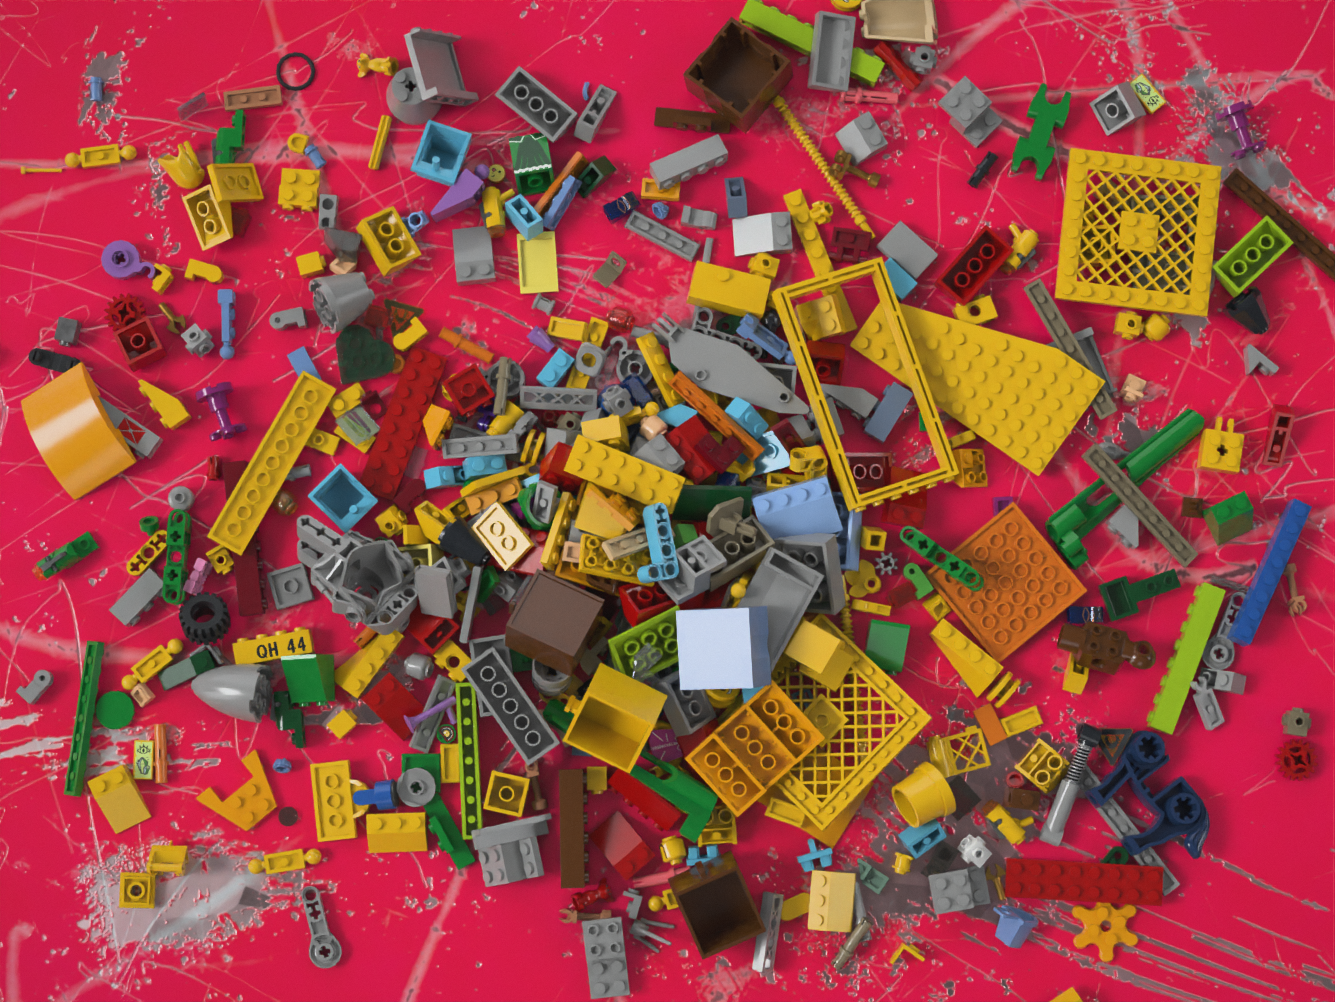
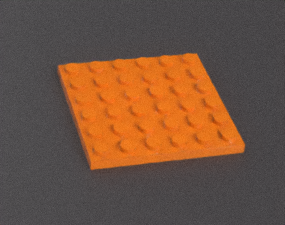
M1014 502L1009 504L951 552V554L975 569L984 579V586L980 591L973 592L936 565L924 574L989 655L998 663L1087 592V589ZM946 557L943 558V559H942L940 562H938V563H943V562H945V561H946ZM976 578L971 579L970 583L975 582ZM981 581L979 582L978 585L974 586L973 588L979 587L980 584H981Z

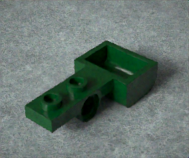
M1175 569L1130 585L1126 576L1098 585L1111 622L1138 613L1137 602L1181 587Z

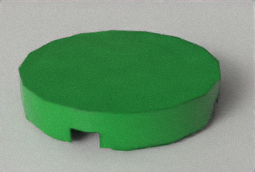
M110 691L104 694L96 705L98 721L109 729H121L128 726L135 715L132 698L120 691Z

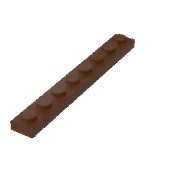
M1236 168L1225 179L1223 184L1261 218L1268 216L1294 242L1292 245L1335 282V254Z

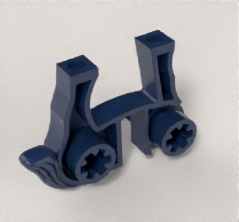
M1149 731L1133 733L1128 738L1114 768L1104 776L1097 786L1088 789L1084 793L1093 806L1099 808L1127 781L1136 797L1155 816L1146 830L1137 835L1124 836L1119 840L1130 856L1137 855L1151 846L1163 844L1173 837L1187 834L1183 846L1193 859H1198L1201 856L1202 847L1209 833L1210 819L1202 799L1182 776L1174 778L1154 795L1150 792V788L1144 784L1143 781L1170 760L1169 755H1165V744L1162 738L1156 733Z

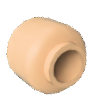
M657 415L645 416L640 422L639 432L648 441L660 433L664 437L668 434L667 424Z

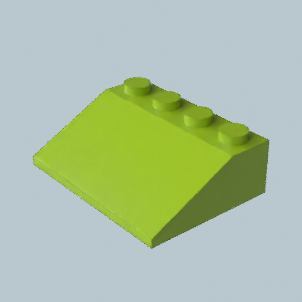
M677 605L608 640L612 662L617 671L637 681H641L679 661L676 611L680 610L679 606Z

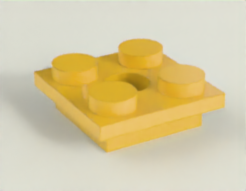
M120 872L119 908L154 909L156 876L149 875L148 873ZM135 885H139L142 888V893L139 896H135L132 892V888Z

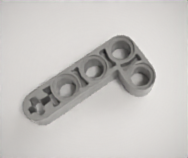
M700 308L695 313L690 330L700 331L702 334L711 337L716 336L730 343L735 342L742 349L747 350L746 352L749 355L751 353L748 351L753 348L754 353H757L753 356L755 360L761 356L762 348L758 344L710 329L713 313L709 308ZM699 313H705L708 316V321H701Z

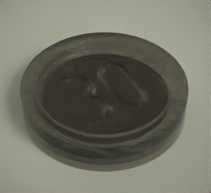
M284 807L280 810L278 819L282 825L292 826L298 820V813L293 807Z

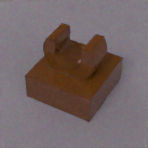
M1182 497L1181 517L1200 519L1203 499Z

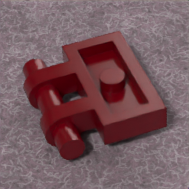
M834 227L831 246L838 248L837 253H829V259L836 260L838 263L843 261L851 262L853 265L866 262L868 258L862 257L861 251L869 252L872 233ZM844 250H854V254H844Z

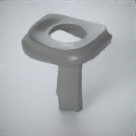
M582 343L577 352L574 367L588 376L597 377L602 370L605 358L611 354L612 347L609 346L604 351L592 343ZM585 353H591L595 356L596 364L589 367L583 363L582 357Z

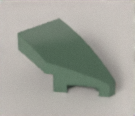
M858 858L857 862L862 884L880 895L890 878Z

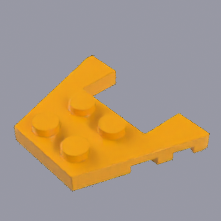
M592 485L584 494L589 498L593 496L598 501V506L601 508L606 507L612 513L611 517L630 532L641 520L640 513L634 507H631L622 494L600 486L609 496L607 499Z
M253 750L241 760L253 777L225 801H222L211 787H208L196 797L199 802L245 831L250 830L278 806L256 750Z

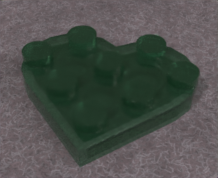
M349 325L337 337L336 351L341 383L343 385L381 378L393 372L395 365L393 348L389 343L374 340L368 328L360 325Z

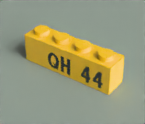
M306 627L294 628V632L287 633L286 630L277 631L275 636L268 637V634L257 635L254 640H249L248 637L237 639V643L232 644L236 664H258L280 660L281 656L315 653L311 630H306Z

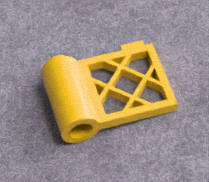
M974 725L964 728L965 732L944 738H940V735L929 737L926 745L931 764L939 770L944 778L991 765L981 728L977 729V726ZM977 733L979 738L976 747L967 742L970 735ZM958 739L963 742L958 752L951 748L949 740ZM965 744L974 749L970 758L960 754ZM976 752L983 755L985 763L977 764L972 761ZM960 756L968 762L963 769L957 770L955 762Z

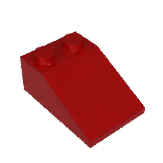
M845 453L858 492H871L887 486L890 466H892V453ZM831 463L832 492H841Z
M890 466L887 486L925 473ZM926 487L919 488L920 491L909 495L908 492L901 494L902 498L893 501L890 498L885 499L880 523L900 527L912 526L917 530L923 529L927 511Z
M389 672L362 698L370 709L403 741L412 734L405 722L404 715L415 717L423 713L425 708L392 672Z
M616 811L589 835L595 845L626 881L656 856L619 811Z

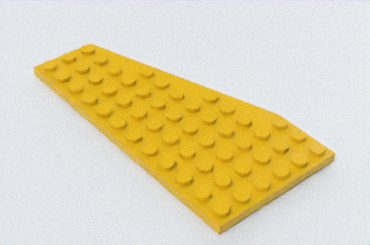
M880 301L850 346L912 388ZM899 303L934 404L1039 476L1106 381L1057 348Z

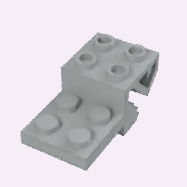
M621 917L582 921L591 999L630 995Z

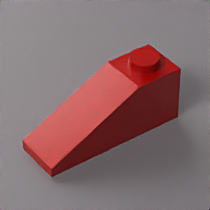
M1273 404L1267 429L1263 465L1282 468L1295 418V413L1291 406Z

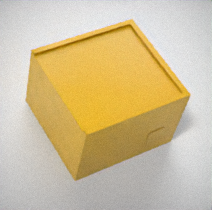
M600 663L582 701L575 699L576 697L571 695L564 709L566 712L574 713V717L562 741L630 774L655 726L668 695Z

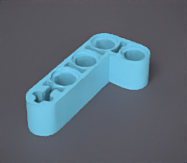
M655 503L646 506L643 510L652 564L638 569L637 576L642 583L672 579L679 573L667 507L663 503Z

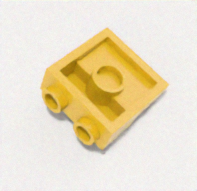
M282 168L278 197L279 206L283 210L301 208L302 211L306 212L318 209L320 170Z

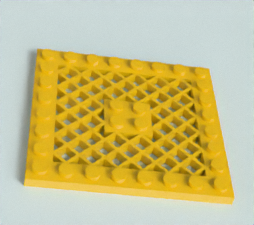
M1070 148L1054 299L1207 317L1222 166ZM1101 172L1112 174L1108 178H1105V176ZM1094 174H1097L1102 181L1097 186L1089 179ZM1121 175H1128V176H1131V177H1129V178L1125 181V180L1122 178ZM1114 176L1121 183L1115 189L1109 183V180ZM1139 177L1150 179L1143 183V181ZM1133 178L1140 186L1135 191L1127 184ZM1158 179L1168 180V182L1162 185ZM1151 181L1159 188L1153 194L1146 186ZM1177 182H1184L1187 184L1181 188ZM1170 183L1177 190L1172 196L1165 189ZM1086 184H1088L1089 187L1092 189V190H1091L1090 192H1088L1087 194H1086ZM1103 184L1110 190V193L1105 197L1098 190ZM1189 185L1196 192L1191 198L1184 192V189ZM1121 187H1124L1130 194L1124 199L1117 193ZM1141 189L1148 196L1144 201H1141L1136 195ZM1160 191L1167 198L1162 204L1155 198V195ZM1093 192L1100 199L1095 205L1088 199V196ZM1179 193L1186 201L1181 206L1173 199ZM1111 195H1114L1119 202L1114 207L1106 200ZM1198 196V202L1196 206L1192 200ZM1130 197L1138 204L1132 210L1125 202ZM1150 199L1157 207L1152 212L1144 205ZM1168 202L1176 209L1170 215L1163 207ZM1086 203L1090 209L1084 213V204ZM1101 203L1109 210L1103 216L1096 209ZM1187 204L1194 211L1189 217L1182 210ZM1122 205L1126 211H1121L1119 216L1115 209ZM1141 208L1144 213H1136L1134 211ZM1157 210H1160L1165 217L1160 223V215H1152ZM1091 211L1098 217V220L1093 224L1086 217ZM1177 212L1184 219L1179 225L1172 219V216ZM1110 213L1117 220L1112 226L1104 219ZM1196 215V223L1194 225L1190 219ZM1167 220L1174 228L1169 233L1161 226ZM1084 221L1089 227L1082 232V223ZM1100 221L1107 227V230L1101 235L1094 227ZM1185 223L1193 230L1187 236L1180 228ZM1119 224V231L1117 235L1113 228ZM1090 229L1097 237L1091 243L1084 236ZM1158 230L1164 236L1159 241H1157ZM1174 231H1177L1182 238L1177 244L1169 236ZM1108 232H1111L1115 238V241L1110 245L1103 238ZM1192 234H1194V243L1189 240ZM1164 239L1172 246L1166 252L1159 244ZM1081 240L1086 245L1082 250H1080ZM1098 240L1105 247L1100 253L1092 246ZM1184 241L1191 249L1186 254L1178 247ZM1116 243L1117 250H1124L1118 256L1111 248ZM1088 248L1095 256L1090 261H1087L1082 255ZM1157 249L1161 256L1155 260L1151 254H1155ZM1173 249L1181 257L1176 262H1173L1168 256V253ZM1106 251L1114 257L1108 264L1101 257ZM1132 252H1140L1142 254L1136 258ZM1191 252H1193V254H1192V263H1191V262L1189 261V259L1186 257V256H1188ZM1125 253L1132 260L1127 266L1120 259ZM1144 255L1151 262L1146 268L1138 261ZM1079 257H1080L1081 260H1082L1085 264H1084L1081 268L1078 269V263H1079ZM1163 257L1170 265L1166 270H1163L1157 263ZM1095 259H1099L1103 266L1098 272L1090 264ZM1181 260L1189 267L1184 273L1176 266ZM1115 261L1122 268L1117 274L1109 267ZM1134 263L1141 271L1135 277L1128 269ZM1152 266L1160 273L1154 279L1147 272ZM1085 267L1093 274L1087 280L1080 273ZM1171 268L1178 275L1173 281L1166 274ZM1105 269L1112 277L1107 282H1104L1099 276ZM1191 270L1189 282V280L1185 277V274H1187ZM1123 272L1131 279L1125 285L1118 278ZM1142 274L1149 281L1144 287L1137 280ZM1161 276L1168 283L1163 289L1155 282ZM1095 277L1100 284L1088 282ZM1180 278L1187 286L1181 292L1174 284ZM1114 280L1118 284V286H1112L1107 284ZM1133 282L1137 288H1129L1127 286ZM1152 284L1156 291L1145 289ZM1171 287L1175 293L1164 291ZM1189 289V294H1188V295L1183 294V293H1185V292Z
M819 613L811 624L843 641L839 648L855 658L851 665L853 670L848 671L846 674H854V684H844L843 679L839 686L840 698H831V689L823 685H817V682L814 680L813 685H804L805 675L801 672H792L798 665L802 666L798 662L797 664L790 663L791 670L787 667L784 668L786 671L785 675L781 672H778L779 678L772 675V679L777 685L786 678V686L779 687L782 690H786V695L789 698L790 690L800 689V699H791L793 703H800L801 712L825 737L818 745L822 749L827 745V753H817L816 746L812 754L805 756L814 757V767H804L803 758L800 760V768H791L774 784L824 832L932 718L824 614ZM858 675L867 684H858ZM790 676H800V685L790 686ZM844 688H854V698H844ZM858 688H868V697L858 698ZM872 688L881 697H872ZM804 689H813V699H804ZM817 689H827V698L822 693L817 697ZM743 693L717 719L719 725L744 704ZM868 701V711H858V702ZM872 701H882V711H872ZM885 701H886L894 710H888V711H886V709H885ZM831 702H841V712ZM844 702H854V711L844 712ZM804 703H811V704L804 710ZM886 714H896V724H886ZM899 714L904 718L900 723ZM845 715H854V725H846L850 720ZM858 715H868V725H858ZM872 715H882V724L872 725ZM882 728V738H872V729ZM886 728H894V729L886 736ZM845 729H854V739H845ZM858 729H868V739H858ZM841 731V739H833ZM868 742V752L858 753V743ZM872 742H881L872 751ZM831 743H841V753H831ZM845 743H855V753H845ZM855 756V766L845 767V757ZM859 756H867V757L859 764ZM817 757H827V767H818ZM831 757H841V767H831ZM841 770V781H831V771ZM845 770H853L845 779ZM791 771H800V781ZM804 771H814V781H804ZM818 771H827V781H818ZM831 784H840L831 793ZM804 785H814V794ZM818 785H827V795H818ZM820 798H826L823 803L819 800Z

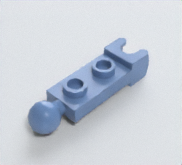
M233 289L218 290V304L221 306L223 342L220 356L228 360L233 358L235 354L231 344L232 339H235L236 336L235 327H232V320H235V309H232V306H236V295Z
M747 313L740 321L741 325L736 330L738 334L745 339L749 337L754 343L764 348L780 360L784 357L788 365L796 364L792 351L786 350L788 344L758 323V318L751 313Z

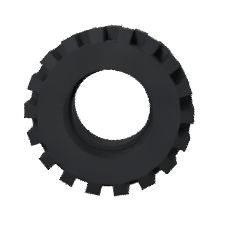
M201 592L196 593L197 596H190L189 601L185 600L183 602L184 606L180 607L179 619L186 638H189L192 643L196 641L197 645L202 643L209 645L210 642H213V644L217 643V639L222 640L224 638L223 634L228 633V628L231 625L227 605L221 597H217V594L212 593L210 595L209 592L201 594ZM203 615L214 616L211 620L207 622H196V620Z

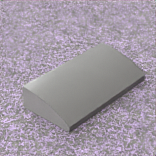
M819 11L815 14L807 88L836 92L848 91L856 17Z

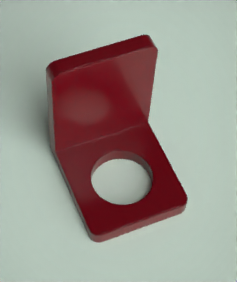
M370 390L362 395L360 402L372 421L386 414L387 408L376 390L373 392ZM374 403H378L381 406V411L378 414H373L370 411V407Z

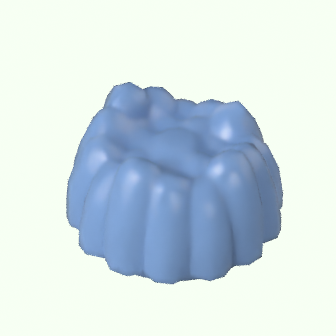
M661 201L652 205L653 213L657 218L664 219L669 213L667 205H664Z
M286 758L276 759L273 764V769L279 773H288L292 769L290 761Z

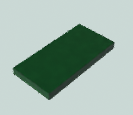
M684 485L674 508L672 520L707 521L709 513L717 504L741 496L744 499L741 516L743 521L750 516L752 487Z

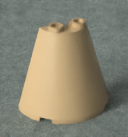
M864 0L861 2L862 9L859 10V16L861 21L864 20V27H861L863 38L929 45L937 44V40H934L938 39L934 0Z

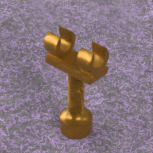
M838 150L834 157L837 163L832 164L828 173L841 180L845 172L848 171L861 179H865L868 182V186L875 189L881 175L876 172L872 174L865 173L849 165L852 154Z

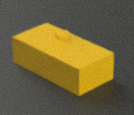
M697 261L686 303L740 317L751 313L760 321L764 315L771 279Z

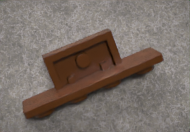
M656 107L654 126L676 128L680 131L695 130L699 133L729 134L730 122L718 113Z

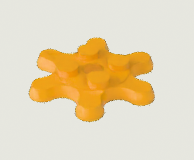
M1099 902L1092 909H1087L1082 905L1074 906L1072 909L1073 917L1082 921L1084 925L1082 933L1074 937V945L1079 949H1083L1089 944H1095L1099 948L1101 961L1111 962L1114 958L1113 948L1116 944L1124 943L1129 947H1134L1138 943L1137 935L1130 932L1126 927L1127 920L1136 915V906L1134 904H1125L1120 908H1116L1111 903ZM1104 920L1109 921L1111 925L1110 929L1106 932L1102 931L1100 927Z

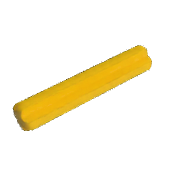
M387 115L381 116L368 167L372 170H378L392 121V118Z

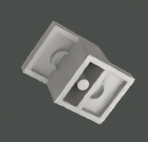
M966 76L938 102V105L951 116L949 123L975 148L1003 121L989 108L992 101Z
M705 535L676 549L679 566L678 575L675 578L657 582L677 605L709 589L711 573L727 565V560Z
M537 837L478 849L486 887L544 875Z
M975 865L928 875L935 915L971 909L977 905L990 903L984 865L981 868Z

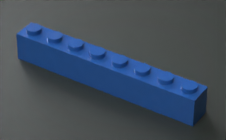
M1297 499L1287 502L1227 639L1243 647L1251 644L1310 513L1311 506Z

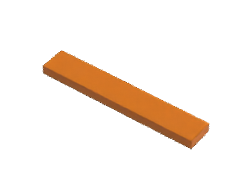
M681 371L668 383L727 439L732 435L736 437L746 447L742 453L752 462L765 450Z

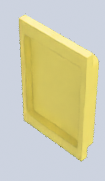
M544 231L529 241L521 233L517 234L520 294L559 292L555 231Z

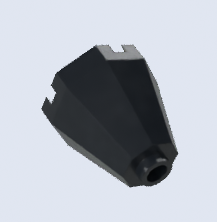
M1250 286L1247 288L1248 292L1246 294L1242 291L1235 298H1232L1225 305L1227 309L1223 308L1222 312L1226 317L1252 334L1259 333L1261 335L1269 329L1270 319L1261 292L1257 287Z

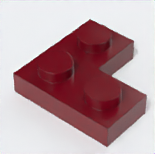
M709 433L694 446L720 474L725 472L746 449L733 435L721 446Z

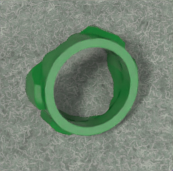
M534 482L519 492L517 500L521 506V511L534 530H547L551 528L554 517L549 524L536 520L530 511V499L536 491L538 483ZM557 491L556 497L561 499L562 495Z

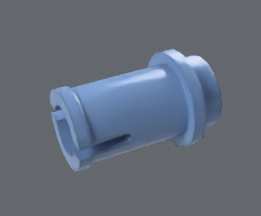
M90 77V81H88L91 90L90 101H103L102 84H104V81H102L101 77Z
M311 144L304 150L306 152L305 156H308L316 168L320 169L327 161L317 150L318 147Z

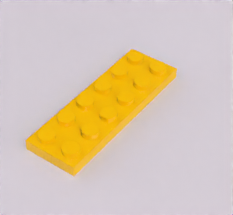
M580 434L577 435L564 471L644 504L663 503L667 507L669 514H673L686 481V477Z

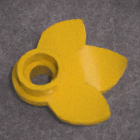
M860 560L858 571H847L844 573L846 581L852 585L849 595L861 598L867 593H876L881 588V580L875 575L874 566L866 560ZM869 581H874L875 586L873 588L868 586Z

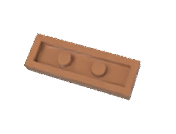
M280 85L223 92L226 112L236 111V109L247 110L283 105Z

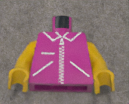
M657 720L649 735L652 755L677 767L682 762L683 754L675 738L676 735L670 723ZM657 765L649 769V771L654 770L658 778L668 773Z

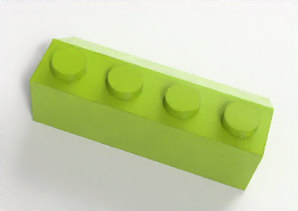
M1265 216L1214 264L1212 269L1220 284L1235 298L1294 242L1268 216Z

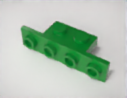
M436 793L431 801L423 805L430 818L428 827L432 834H437L440 839L437 843L442 852L446 851L447 854L449 853L457 869L460 870L476 860L465 840H463L439 793Z

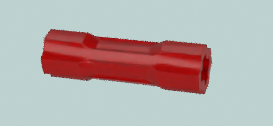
M886 40L881 41L873 49L876 56L883 60L882 62L896 74L910 92H913L920 86L923 81L921 77L900 58L895 49Z

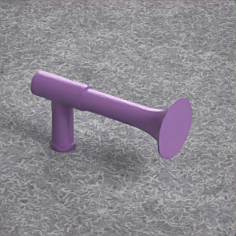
M452 696L415 717L404 715L405 722L410 731L414 733V729L419 723L444 710L447 712L450 723H457V717L452 708L456 704V698Z

